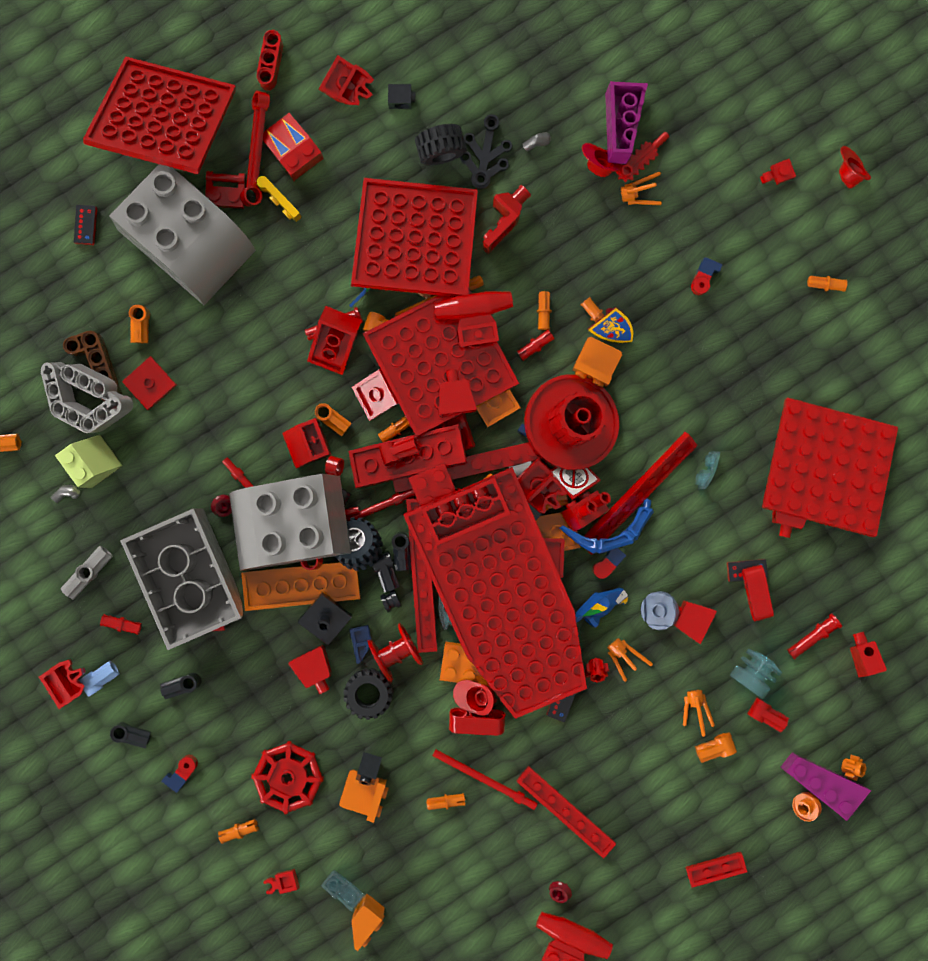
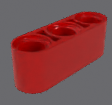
M269 30L264 35L257 69V79L264 90H272L276 86L283 52V41L280 34L275 30ZM273 39L278 40L274 45L269 44ZM268 58H275L272 63H266ZM265 76L271 77L267 82L262 81Z
M757 565L742 569L749 608L754 622L773 617L774 613L763 566Z
M460 707L452 708L449 715V730L457 734L502 735L505 731L506 714L501 710L492 709L489 714L482 716Z

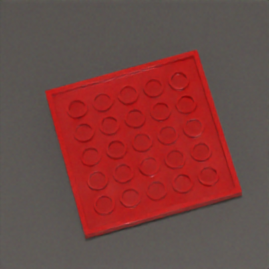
M125 56L83 138L84 144L199 174L235 94L236 86Z
M364 178L351 287L450 297L467 295L478 189Z
M438 295L363 333L416 437L460 415L439 417L440 383L447 382L446 371L458 370L459 380H468L476 406L519 385L497 341L460 347L457 330L460 319H436L434 303L452 298L450 296Z
M787 397L783 406L762 508L858 534L876 537L898 427Z

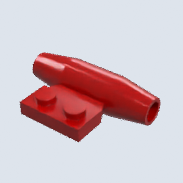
M486 291L455 296L434 303L436 319H460L457 327L460 347L499 341L497 325L491 314L512 308L513 298L511 292Z
M541 912L538 917L536 927L554 939L548 944L541 961H584V953L604 959L609 958L613 944L593 930L564 917Z

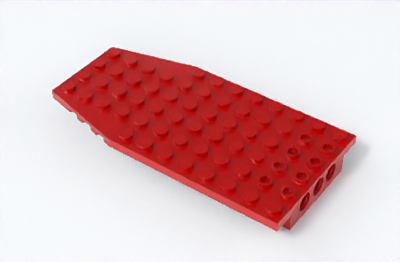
M513 467L403 514L466 657L487 681L491 689L495 691L515 719L587 689L575 611Z

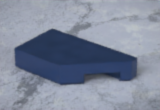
M369 625L349 629L357 664L362 661L369 650L367 641L372 640Z

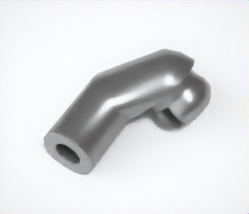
M547 132L536 134L523 143L524 149L528 152L536 146L548 145L551 141L550 134Z
M63 485L51 496V499L56 503L65 496H71L73 499L79 497L80 491L74 485Z

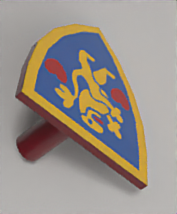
M617 307L606 309V315L588 328L597 337L610 342L624 343L633 341L632 324L629 318Z

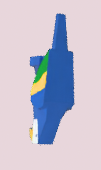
M622 588L594 593L576 612V623L584 618L593 628L597 627L600 618L606 616L615 605L621 603L625 605L627 603V593Z

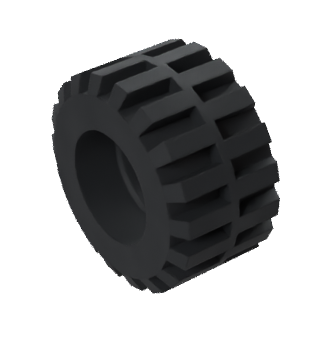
M442 124L428 128L414 139L420 163L424 165L444 164L461 157L467 151L462 129L457 124Z
M366 668L362 671H357L348 680L344 689L343 699L346 702V708L351 710L352 715H358L360 719L362 717L366 718V720L378 718L379 715L385 713L391 704L393 696L392 683L387 680L380 670L378 672L373 668L371 670ZM371 683L378 688L380 697L376 703L365 704L358 698L357 691L362 684Z

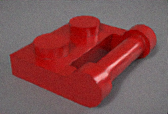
M207 171L205 196L217 207L244 209L240 193L246 186V174H216L213 171ZM214 181L238 183V188L213 186Z

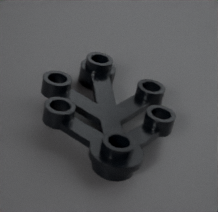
M493 114L487 115L484 119L486 134L483 150L475 141V136L472 133L464 135L465 144L470 146L480 161V166L478 169L471 160V154L467 151L460 157V161L466 164L473 174L471 181L473 186L478 189L486 188L490 184L492 176L500 171H506L509 167L508 160L501 158L497 165L487 170L489 162L502 153H508L512 150V142L504 140L500 146L490 152L493 133L499 127V119ZM494 122L495 125L493 127H489L488 123ZM472 137L473 140L471 142H467L466 138ZM507 143L510 145V148L505 149L503 145ZM464 155L469 156L467 161L462 159ZM505 162L506 167L502 168L499 164ZM483 177L484 182L480 183L477 179Z

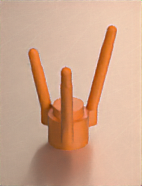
M661 172L651 174L633 183L625 184L624 187H621L622 201L628 202V205H661V201L635 200V198H638V191L656 187L657 184L636 186L660 176Z
M617 638L607 647L609 649L608 654L624 682L627 681V678L616 656L618 658L622 656L634 671L637 670L625 654L627 652L626 649L649 666L653 665L652 662L628 645L625 640L621 641Z
M702 690L688 691L687 696L684 697L683 726L687 725L689 704H691V707L697 708L701 734L705 737L701 706H704L711 727L715 726L705 694L702 693Z

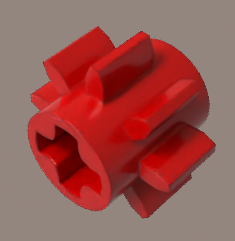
M600 658L591 659L586 664L585 675L590 677L591 681L602 682L605 680V677H608V663L603 664V660Z

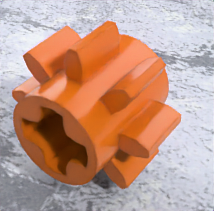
M851 755L850 759L845 758L841 767L845 777L857 781L858 777H864L866 764L862 763L863 759Z

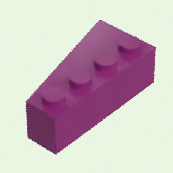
M610 81L605 93L608 163L627 164L633 151L648 83Z
M793 752L781 766L784 771L846 821L871 792L864 785Z

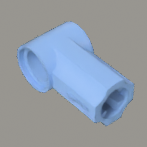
M108 661L94 672L92 671L79 679V681L84 685L83 690L86 695L90 697L120 673L116 665Z

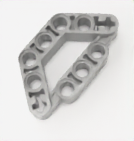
M62 362L44 363L41 367V375L51 414L84 433L104 431L133 409L132 399L129 396L117 393L115 381L82 364L65 365ZM71 385L106 401L91 410L75 402Z

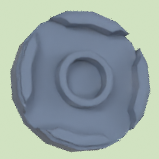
M666 592L650 593L641 604L642 618L652 629H668L678 619V604Z

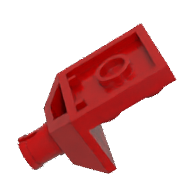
M520 185L513 194L507 192L494 196L493 207L503 217L497 222L498 226L494 231L490 229L483 237V250L487 254L518 224L522 205L531 197L530 192L524 186Z

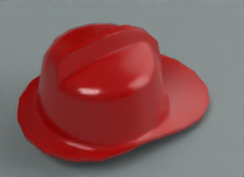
M591 143L582 145V152L588 159V169L595 175L608 177L613 171H619L622 168V164L608 163L607 150Z
M841 147L840 152L844 161L839 169V174L844 184L848 188H853L864 179L870 180L871 176L866 171L859 156L849 147Z
M471 680L458 682L453 690L456 704L460 708L477 715L484 716L489 714L494 703L497 701L493 690L489 686Z

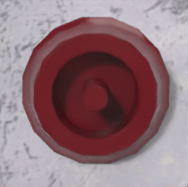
M219 495L213 499L211 510L216 516L225 517L232 513L230 496Z
M555 881L550 884L549 894L554 901L564 903L572 897V891L567 883Z

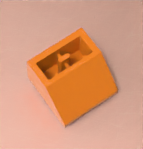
M366 894L355 907L352 917L354 948L357 951L361 946L366 947L371 940L370 935L372 932H377L384 923L382 920L385 917L383 915L385 907L369 894Z

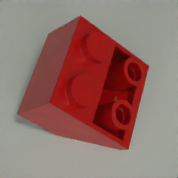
M317 418L298 424L282 433L296 469L332 455Z

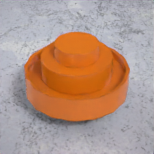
M802 792L793 799V810L803 821L811 822L820 816L822 811L821 803L814 794Z

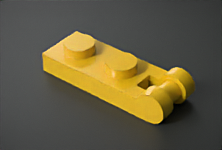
M260 176L257 179V185L260 190L268 192L271 195L269 199L276 206L280 204L284 209L282 211L289 220L293 218L297 222L302 217L298 210L265 176Z

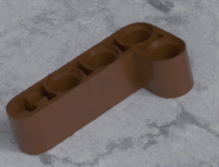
M86 331L65 339L63 342L65 352L73 356L86 354L90 368L100 374L107 372L108 378L117 384V393L122 395L104 339L100 334L94 331ZM92 336H95L96 342L93 345H90V338ZM77 342V349L75 351H72V344ZM98 354H101V355H102V360H101V362L96 363V361H95L96 356H97Z

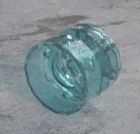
M748 648L746 653L752 657L751 661L742 656L741 659L747 665L746 668L736 665L730 676L764 699L771 690L765 681L769 680L776 683L777 680L770 674L773 672L781 676L783 672L766 656Z

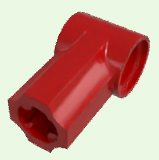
M414 436L396 443L389 442L379 446L384 466L397 464L401 461L400 459L420 453L418 442Z
M756 697L747 714L757 721L764 722L777 731L782 732L786 728L789 718Z

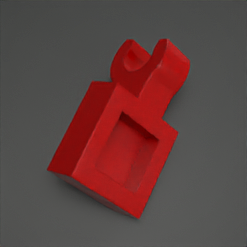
M790 159L773 164L770 167L771 171L763 173V176H760L762 184L775 180L777 185L794 179L796 174Z

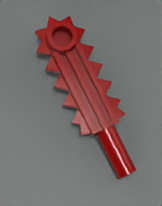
M663 132L653 143L645 141L644 145H640L641 150L635 149V155L631 154L627 164L622 165V168L616 171L619 175L618 180L622 179L625 183L628 180H633V175H639L638 169L644 170V165H650L649 159L655 160V157L658 156L657 148L669 138L668 133Z

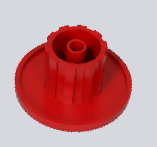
M569 374L552 378L534 392L526 407L524 425L526 436L532 449L546 463L559 469L582 470L591 467L609 454L617 440L619 416L616 405L603 387L593 384V380L587 377L583 379L577 375Z

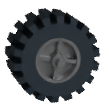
M350 518V521H347L351 553L335 557L343 566L350 570L353 568L355 571H359L360 567L362 570H365L367 565L370 567L374 565L372 563L374 560L378 561L379 557L377 555L382 553L380 548L383 547L382 538L369 521H364L362 518L357 520Z

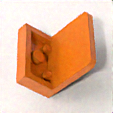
M589 337L572 370L575 371V375L583 379L586 377L592 379V383L599 387H607L622 356V352L593 337Z
M350 770L339 805L342 808L367 815V821L374 823L375 817H380L383 806L379 805L381 798L385 799L388 792V787H385L387 780L377 777L374 785H363L356 780L358 771Z

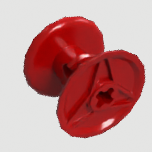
M401 622L398 624V629L402 638L393 643L390 641V645L379 650L372 640L367 641L374 659L390 683L393 681V676L389 667L397 662L402 663L404 658L412 655L419 665H423L415 644Z

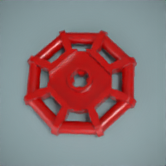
M287 741V743L269 750L265 749L262 752V757L255 772L251 775L260 796V802L272 806L284 814L307 805L311 806L321 782L324 781L315 758L316 754L293 744L292 741ZM286 752V758L276 761L273 757ZM293 752L305 759L300 762L291 758V754ZM267 762L272 765L268 774H263V770ZM308 762L314 776L307 775L305 765ZM287 773L291 774V778H293V780H289L286 783L284 782L285 778L282 776L283 774L287 775ZM262 780L269 782L270 791L267 793ZM307 782H311L313 784L308 794H306L303 789ZM275 794L283 798L284 802L273 799L271 796ZM298 795L301 797V800L289 804V798Z

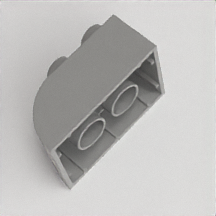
M160 164L109 215L121 234L203 305L215 295L256 251L247 236L222 210L175 169Z
M318 474L248 487L230 493L240 571L351 553L340 476Z
M193 508L120 540L167 650L242 618L243 608L236 583L203 508Z

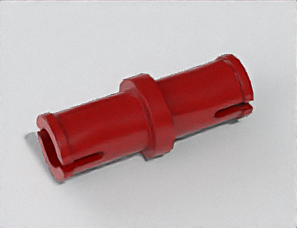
M547 329L537 338H532L530 343L518 350L517 353L525 361L535 352H540L542 347L555 338Z
M103 614L100 626L117 629V632L126 631L139 635L142 623L125 620V617L117 618Z

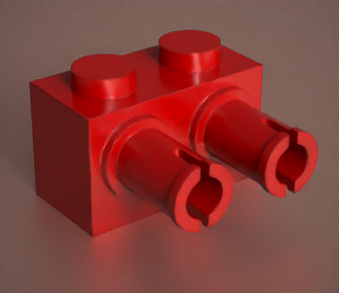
M587 491L579 496L580 501L576 502V500H573L565 505L567 509L561 512L572 531L575 532L609 511L606 504L611 501V497L607 492L599 494L598 491L590 494Z

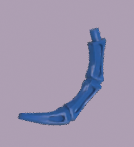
M645 499L643 507L641 506L638 509L635 519L626 531L609 539L587 538L564 525L559 529L589 552L601 554L615 548L633 544L634 540L639 538L654 511L651 509V500Z

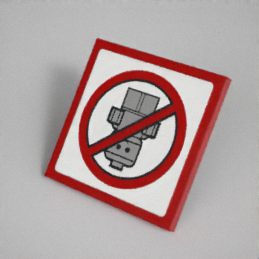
M556 467L551 469L572 500L601 481L589 467L582 470H563Z

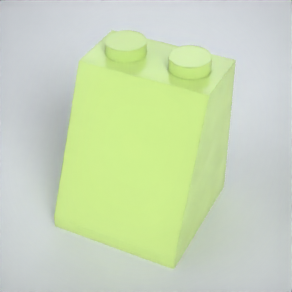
M101 435L72 443L55 455L77 487L93 488L123 466Z

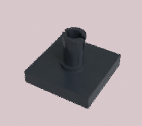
M322 592L299 618L298 623L329 645L352 618V614Z

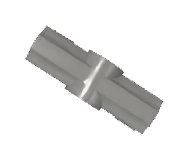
M99 546L82 565L77 567L76 572L60 588L62 592L74 600L91 580L97 577L101 569L113 557L106 548ZM86 567L90 570L88 578L83 573Z

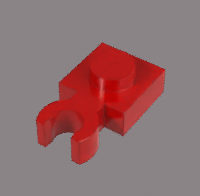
M295 869L277 873L275 878L269 877L263 882L264 884L270 883L272 885V889H268L266 894H272L277 889L279 894H283L300 888Z

